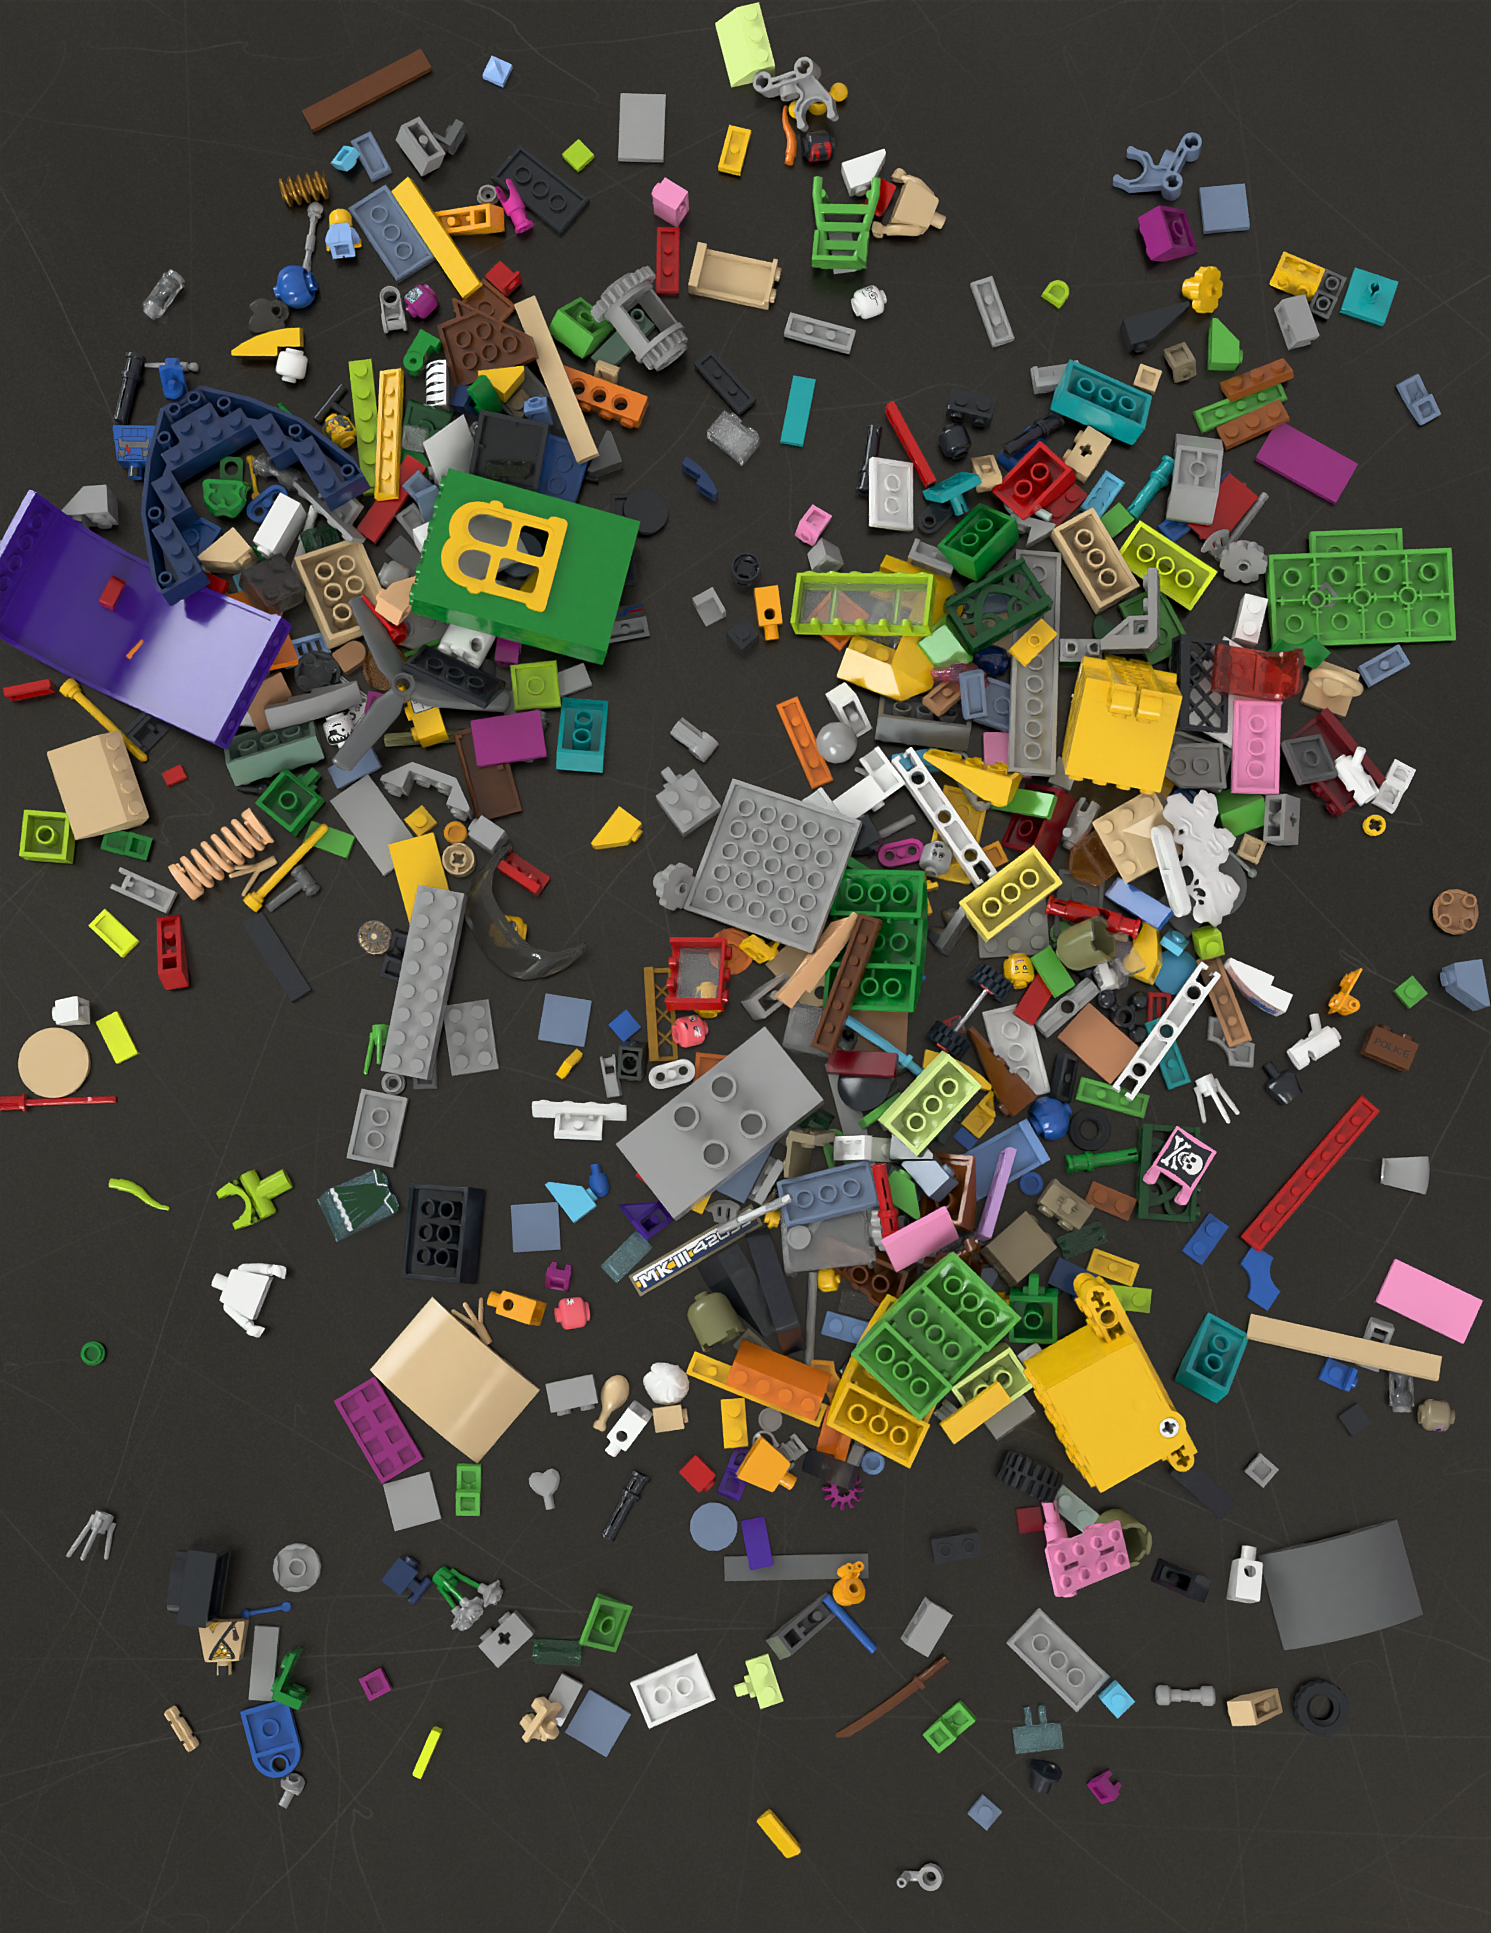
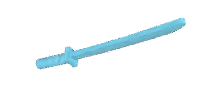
M848 1015L845 1025L864 1036L886 1053H897L899 1055L898 1062L901 1063L899 1066L902 1069L906 1067L917 1077L922 1073L923 1069L912 1061L913 1057L910 1054L906 1056L884 1038Z

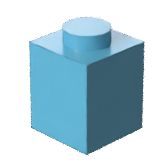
M1115 1679L1097 1695L1117 1719L1135 1703Z

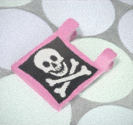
M1176 1126L1153 1165L1143 1177V1181L1147 1184H1154L1160 1172L1183 1186L1174 1201L1179 1205H1186L1193 1190L1215 1156L1216 1151Z

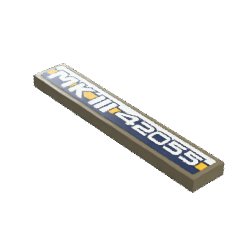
M749 1205L740 1210L738 1217L754 1210L753 1206ZM757 1217L724 1234H719L717 1231L718 1223L629 1275V1278L641 1297L745 1236L746 1233L763 1225L760 1218Z

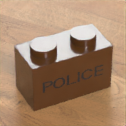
M1382 1024L1370 1027L1360 1054L1402 1072L1409 1070L1419 1046L1418 1043L1413 1042L1414 1038L1403 1033L1400 1036L1391 1032L1392 1029Z

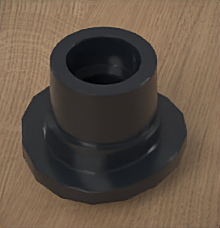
M1035 1760L1029 1764V1769L1032 1772L1031 1789L1040 1794H1048L1052 1784L1060 1781L1062 1770L1056 1764L1048 1761Z

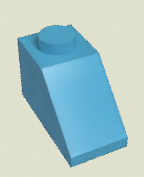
M553 1182L545 1184L573 1223H576L597 1207L594 1201L598 1198L590 1188L585 1190L582 1186Z

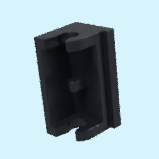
M142 712L123 733L146 754L173 725Z

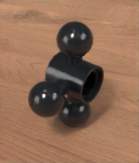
M1110 990L1102 991L1098 996V1003L1105 1009H1111L1109 1013L1110 1022L1116 1027H1127L1129 1029V1038L1134 1043L1144 1042L1147 1038V1030L1142 1025L1134 1024L1136 1021L1135 1010H1142L1147 1007L1149 1002L1148 996L1144 992L1137 991L1131 995L1128 1006H1118L1114 992ZM1122 1010L1127 1016L1123 1023L1119 1020V1013Z

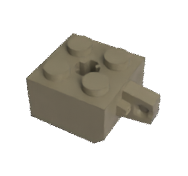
M1057 1179L1051 1180L1035 1202L1039 1206L1037 1210L1048 1218L1054 1216L1059 1220L1057 1224L1068 1232L1069 1230H1080L1095 1206L1087 1203L1077 1194L1059 1183L1060 1181Z

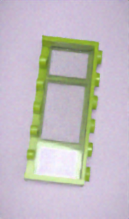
M806 571L805 573H797L790 623L795 634L903 635L932 637V619L937 583L934 574L928 572H919L918 574H907L905 572L885 574L879 571L873 573H861L858 571L850 573H839L836 571L816 573L814 571Z

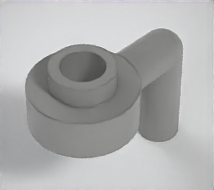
M930 1863L924 1865L920 1871H904L897 1880V1885L900 1888H904L909 1881H918L923 1889L934 1891L942 1884L944 1875L939 1866ZM928 1872H933L936 1879L929 1878Z

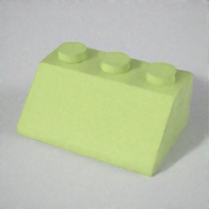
M759 2L737 7L715 23L731 88L753 83L755 75L762 71L768 72L775 77V63Z
M1002 1341L989 1352L980 1356L953 1384L951 1391L963 1406L995 1381L1001 1384L1012 1401L1030 1390L1033 1386L1026 1379L1023 1373L1025 1369L1012 1349Z

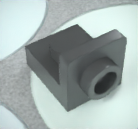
M456 119L453 125H449L446 129L445 138L435 132L432 135L445 153L448 152L454 155L467 132L464 123Z

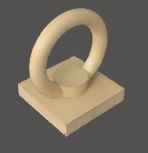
M1323 661L1316 669L1310 671L1300 703L1320 711L1328 707L1334 716L1344 719L1352 697L1359 696L1363 692V686L1358 681L1360 674Z

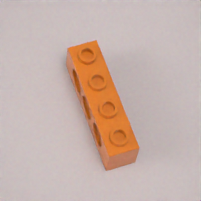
M564 365L573 390L578 387L584 389L582 394H575L582 411L587 413L593 411L605 420L610 421L614 419L620 421V424L624 427H636L639 429L649 405L648 396ZM598 395L606 397L603 402L594 401ZM619 403L627 405L624 410H617L615 407Z

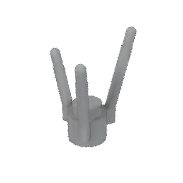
M96 1510L68 1551L67 1557H71L91 1528L93 1531L80 1559L82 1561L85 1560L97 1533L105 1534L106 1530H108L104 1559L107 1560L110 1554L113 1531L116 1523L112 1522L114 1516Z

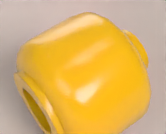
M832 1268L819 1270L817 1276L818 1288L822 1292L838 1290L839 1283L842 1282L841 1275L837 1274Z

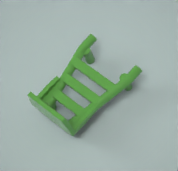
M815 176L812 196L817 230L814 233L812 267L826 270L866 269L869 230L880 196L881 179L877 177L872 178L871 190L866 192V197L869 200L868 205L826 204L829 202V197L825 190L822 189L823 178ZM824 214L864 215L862 223L825 222ZM826 232L859 233L857 241L827 240ZM829 251H854L853 256L829 255Z

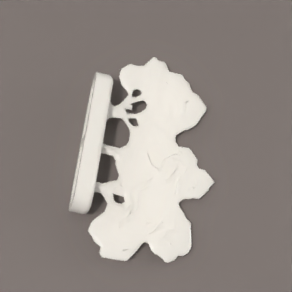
M1200 790L1192 804L1181 793L1168 796V804L1165 806L1162 814L1169 823L1173 824L1174 834L1172 836L1170 829L1166 825H1158L1151 829V840L1170 908L1176 917L1189 914L1191 911L1189 895H1191L1196 900V905L1193 908L1194 919L1199 923L1209 922L1212 926L1217 927L1222 922V916L1230 914L1233 902L1237 899L1240 892V887L1234 879L1219 871V864L1226 862L1229 855L1228 849L1233 846L1236 837L1226 828L1217 829L1214 827L1216 816L1219 813L1217 799L1214 794H1208L1205 790ZM1183 829L1184 833L1179 835V830ZM1175 843L1183 845L1182 861H1179ZM1186 865L1191 867L1194 875L1191 885L1186 886L1181 868ZM1196 879H1199L1198 885H1194ZM1194 888L1203 889L1206 893V896L1203 897L1197 895L1198 892L1193 891ZM1198 900H1203L1204 904L1200 905Z

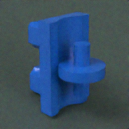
M166 358L165 365H159L163 393L165 398L176 400L188 392L183 365H180L179 358Z

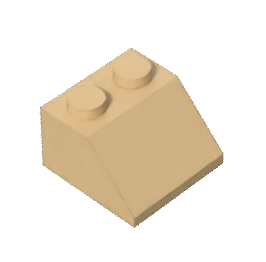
M234 527L197 556L206 569L212 573L239 574L244 571L248 572L250 569L255 568L256 562L259 561L252 548Z

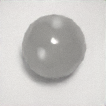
M832 722L825 725L819 731L816 738V747L820 756L826 761L843 763L854 755L857 748V737L853 729L847 724Z

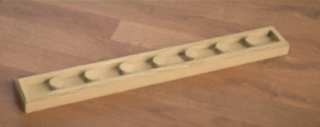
M535 295L514 304L525 333L533 337L539 357L536 360L578 465L600 456Z
M1254 1314L1250 1315L1246 1339L1428 1380L1438 1381L1442 1356Z

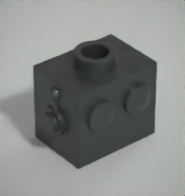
M625 1040L619 1045L617 1078L640 1081L646 1075L648 1043L638 1042L637 1040Z

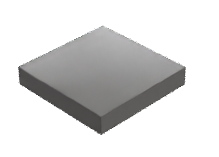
M430 1471L383 1484L394 1531L442 1518Z

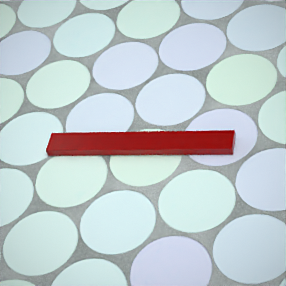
M1360 1096L1240 1237L1253 1249L1260 1252L1380 1110L1364 1096Z

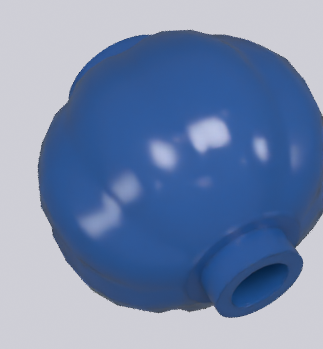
M289 265L279 272L277 286H274L273 289L278 300L282 299L286 305L300 309L312 303L315 291L318 290V285L312 272L308 273L305 268L298 265Z
M1048 1096L1041 1097L1032 1104L1029 1111L1030 1118L1027 1120L1037 1136L1040 1135L1046 1140H1058L1067 1133L1070 1126L1069 1116L1072 1115V1111L1066 1102L1062 1104L1059 1100L1049 1098Z

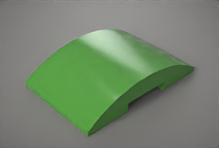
M952 1251L923 1274L890 1306L862 1338L851 1355L920 1421L953 1388V1384L985 1351L989 1352L1022 1318Z

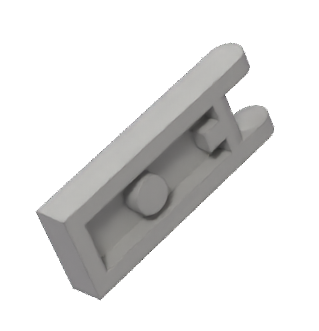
M119 868L118 872L126 875L121 887L112 884L111 889L166 914L169 913L178 894L177 892L124 868Z

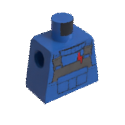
M113 425L117 461L121 467L129 468V479H142L143 468H146V459L155 426Z

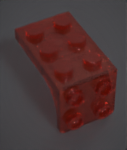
M1217 644L1214 651L1211 691L1268 701L1283 702L1298 695L1303 687V679L1301 678V672L1305 665L1303 649L1296 648L1288 652H1266Z

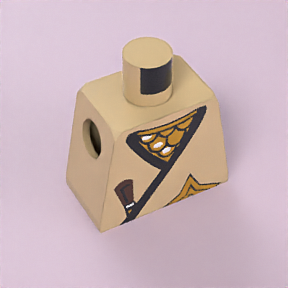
M249 1618L219 1619L207 1628H199L205 1662H217L218 1676L231 1675L232 1661H239L243 1658Z

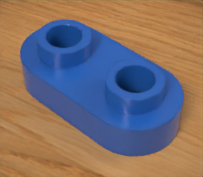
M272 485L252 500L247 506V515L250 520L256 524H262L275 502V496L282 493L289 497L285 488L280 485ZM258 510H263L261 516L256 515Z

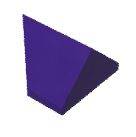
M660 1201L618 1204L646 1241L650 1240L674 1220Z

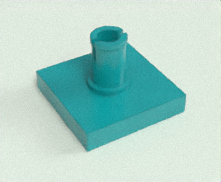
M1355 268L1339 312L1383 327L1398 282Z
M962 471L924 490L923 494L926 500L944 503L950 500L955 515L958 516L964 514L963 511H969L962 493L982 484V481L978 474Z

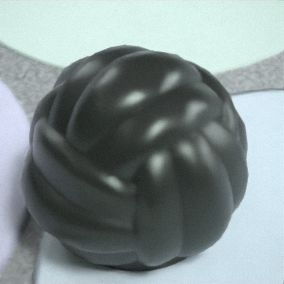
M844 1026L837 1048L842 1051L853 1050L858 1041V1034L855 1030Z

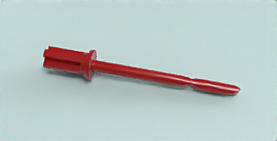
M23 1093L22 1096L0 1097V1111L23 1110V1112H27L28 1106L116 1103V1096L27 1099V1094Z

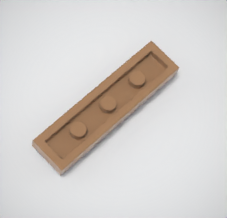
M1220 956L1206 960H1196L1197 966L1200 962L1209 966L1207 970L1200 971L1205 987L1212 979L1209 976L1211 972L1214 973L1216 971L1221 975L1208 994L1229 1049L1252 1041Z

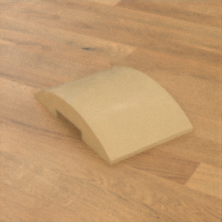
M434 1297L428 1301L370 1369L414 1413L477 1464L540 1391L538 1387L509 1362L500 1357Z

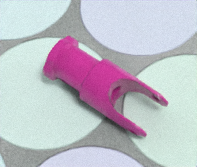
M507 178L506 183L510 190L509 199L506 198L499 186L495 187V191L507 216L511 217L515 225V233L519 234L533 227V221L529 220L524 210L525 205L513 181Z

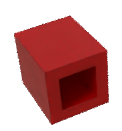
M697 1454L679 1470V1473L699 1493L703 1489L707 1492L716 1483L713 1479L716 1473Z

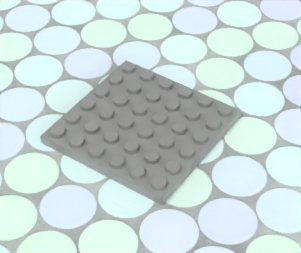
M732 779L683 909L814 954L863 822Z

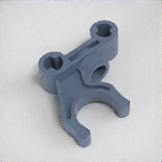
M1193 132L1185 134L1176 152L1166 149L1160 164L1157 166L1153 164L1148 152L1129 146L1127 148V158L1140 162L1144 172L1140 177L1133 180L1124 179L1116 174L1113 177V186L1121 188L1128 193L1161 191L1163 198L1173 201L1178 199L1181 195L1183 184L1180 172L1186 161H1195L1200 156L1201 137Z

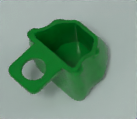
M227 456L220 460V479H206L202 483L203 501L214 517L226 515L229 518H235L242 511L247 503V491L251 489V483L243 481L242 458ZM230 461L235 462L238 466V471L235 475H229L225 471V465Z

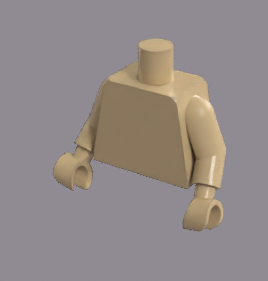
M901 168L896 169L891 176L893 178L892 181L905 184L901 189L887 226H883L881 223L874 221L872 224L873 235L876 238H882L883 234H887V236H918L923 234L929 228V225L941 229L946 216L935 212L939 199L935 197L934 192L921 179L907 175Z

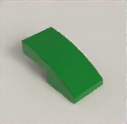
M480 375L467 389V392L476 403L474 409L478 415L480 410L500 413L503 409L495 388L486 375Z
M120 830L104 834L100 849L146 861L153 838Z

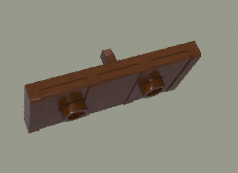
M472 728L453 732L475 818L479 819L482 815L491 820L521 812L522 807L510 763L478 768Z

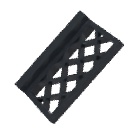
M1186 634L1172 638L1171 673L1177 674L1176 684L1182 694L1175 731L1228 733L1229 641L1190 637V635ZM1191 643L1198 644L1203 650L1197 658L1191 652ZM1214 645L1222 646V656L1218 660L1210 651ZM1205 654L1214 663L1208 670L1199 662ZM1194 665L1202 673L1196 681L1190 675V668ZM1215 667L1222 673L1221 680L1218 683L1209 674ZM1205 677L1213 686L1207 693L1198 684ZM1193 688L1202 696L1196 704L1190 698V691ZM1215 690L1221 695V702L1217 706L1209 697ZM1204 700L1213 709L1207 716L1198 708ZM1193 711L1202 720L1197 725H1189V715ZM1214 713L1221 719L1220 727H1214L1208 720Z

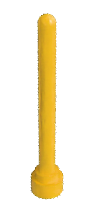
M73 678L68 679L60 687L59 691L66 698L75 699L109 732L120 731L125 747L139 761L145 762L147 760V755L81 693L80 685Z
M321 824L257 892L248 893L243 901L253 911L257 912L263 906V898L328 831V826Z

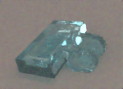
M1044 1705L1039 1706L1038 1709L1039 1725H1032L1031 1710L1029 1707H1025L1024 1717L1026 1726L1012 1728L1016 1754L1064 1748L1061 1723L1047 1724Z

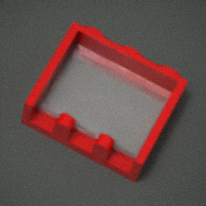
M670 937L673 952L672 957H669L671 975L670 978H667L669 998H665L664 1001L668 1012L673 1010H721L724 1012V1006L729 1002V990L726 989V982H730L731 979L728 960H732V946L728 945L727 939L725 937Z

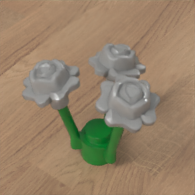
M443 1566L432 1578V1581L437 1585L436 1589L444 1596L453 1609L451 1612L455 1618L451 1628H458L460 1631L469 1629L483 1614V1607H487L490 1604L496 1605L503 1594L499 1580L488 1586L483 1583L479 1584L460 1574L454 1568L449 1570ZM456 1578L478 1589L477 1592L483 1594V1599H480L478 1596L472 1600L463 1597L454 1588L457 1584ZM448 1592H451L460 1601L459 1604L462 1608L455 1604Z

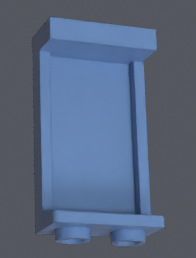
M1027 1118L963 1154L976 1157V1202L988 1195L1000 1151L1008 1147L1017 1149L1007 1184L1050 1160Z

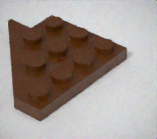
M456 298L452 299L456 318L437 325L455 389L457 385L471 386L478 379V371L517 367L539 359L532 336Z

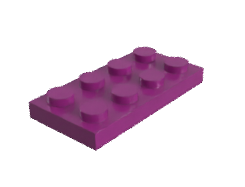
M376 1376L334 1401L381 1484L424 1459Z

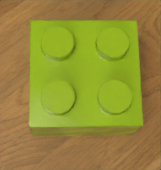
M24 810L19 856L31 861L73 864L75 837L67 813Z

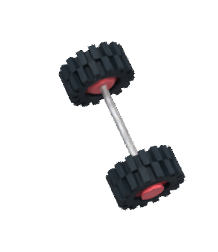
M982 962L969 978L983 991L953 1030L937 1020L926 1034L932 1043L958 1061L961 1060L971 1047V1044L957 1032L985 995L989 994L993 999L1004 1003L1015 988L1002 974Z

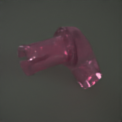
M953 662L949 667H934L931 676H938L933 678L934 682L951 681L954 684H960L959 673L977 670L978 667ZM984 676V682H985V688H986V687L990 684V682H989L988 679Z

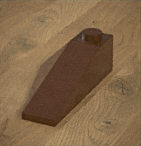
M972 1026L967 1032L987 1079L992 1085L991 1088L995 1098L1000 1103L997 1107L1005 1116L1010 1115L1014 1117L1038 1096L1017 1073L1011 1074L1007 1062L999 1055L996 1056L993 1053L994 1049Z
M824 1234L817 1255L837 1274H842L852 1283L851 1286L856 1290L859 1289L868 1297V1301L876 1307H879L887 1294L898 1299L913 1284L918 1265L913 1263L896 1272L886 1252L829 1234Z

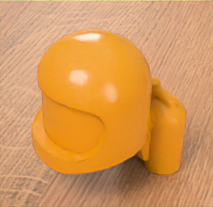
M857 1561L854 1564L847 1563L837 1570V1574L841 1579L833 1587V1597L841 1606L858 1604L865 1598L864 1585L858 1578L860 1572L864 1569V1564L861 1561Z

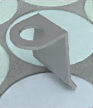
M1428 1156L1382 1158L1380 1184L1426 1194L1430 1171Z

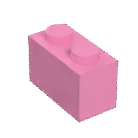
M664 178L662 183H657L652 191L654 214L674 227H678L689 211L688 191Z

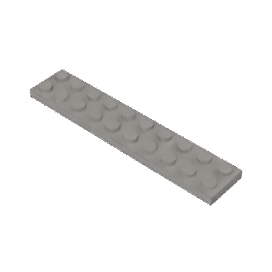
M1016 549L1014 558L1016 560L1021 557L1024 558L1046 594L1052 599L1053 604L1050 611L1012 632L1011 647L1041 618L1058 635L1026 667L1011 654L1007 774L1018 772L1021 775L1054 777L1056 772L1061 553ZM1014 574L1013 583L1019 580L1016 589L1021 590L1025 585V578L1021 574ZM1029 586L1025 593L1035 601L1039 600L1031 586ZM1019 600L1013 604V610L1016 612L1022 610L1021 606H1016Z

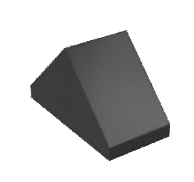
M607 430L597 449L600 456L593 458L587 470L589 476L600 477L623 468L622 459L611 431Z

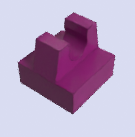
M552 1261L550 1267L547 1268L545 1287L568 1292L571 1265L566 1264L563 1271L556 1269L557 1262Z
M1110 1770L1092 1778L1087 1784L1101 1804L1114 1801L1120 1795L1118 1791L1122 1785L1119 1782L1112 1784L1109 1781V1778L1112 1776Z

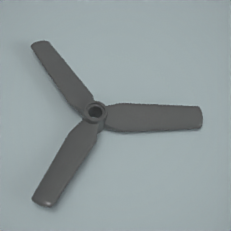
M362 595L349 600L351 609L375 663L391 684V688L374 701L332 759L335 766L344 771H351L399 716L403 704L410 700L429 707L505 713L510 705L508 690L504 689L486 709H483L419 678L414 679L411 675L402 671L404 661L385 626L362 599ZM405 686L408 690L401 691L397 687Z

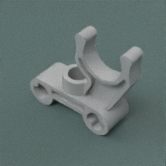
M808 57L799 58L795 63L794 71L777 77L762 71L757 73L753 79L754 88L767 98L780 95L782 101L798 99L794 107V113L797 119V128L803 132L809 128L805 114L810 105L815 102L821 101L826 104L827 117L832 121L839 119L836 110V100L819 82L821 69Z

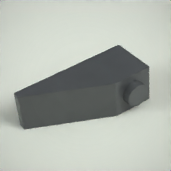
M827 1592L813 1601L766 1640L780 1660L793 1655L836 1616L822 1601L828 1594Z

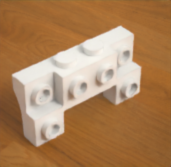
M878 746L869 754L859 759V762L869 776L834 801L830 800L822 787L802 801L858 820L865 816L864 814L870 809L875 812L884 806L883 800L906 783Z

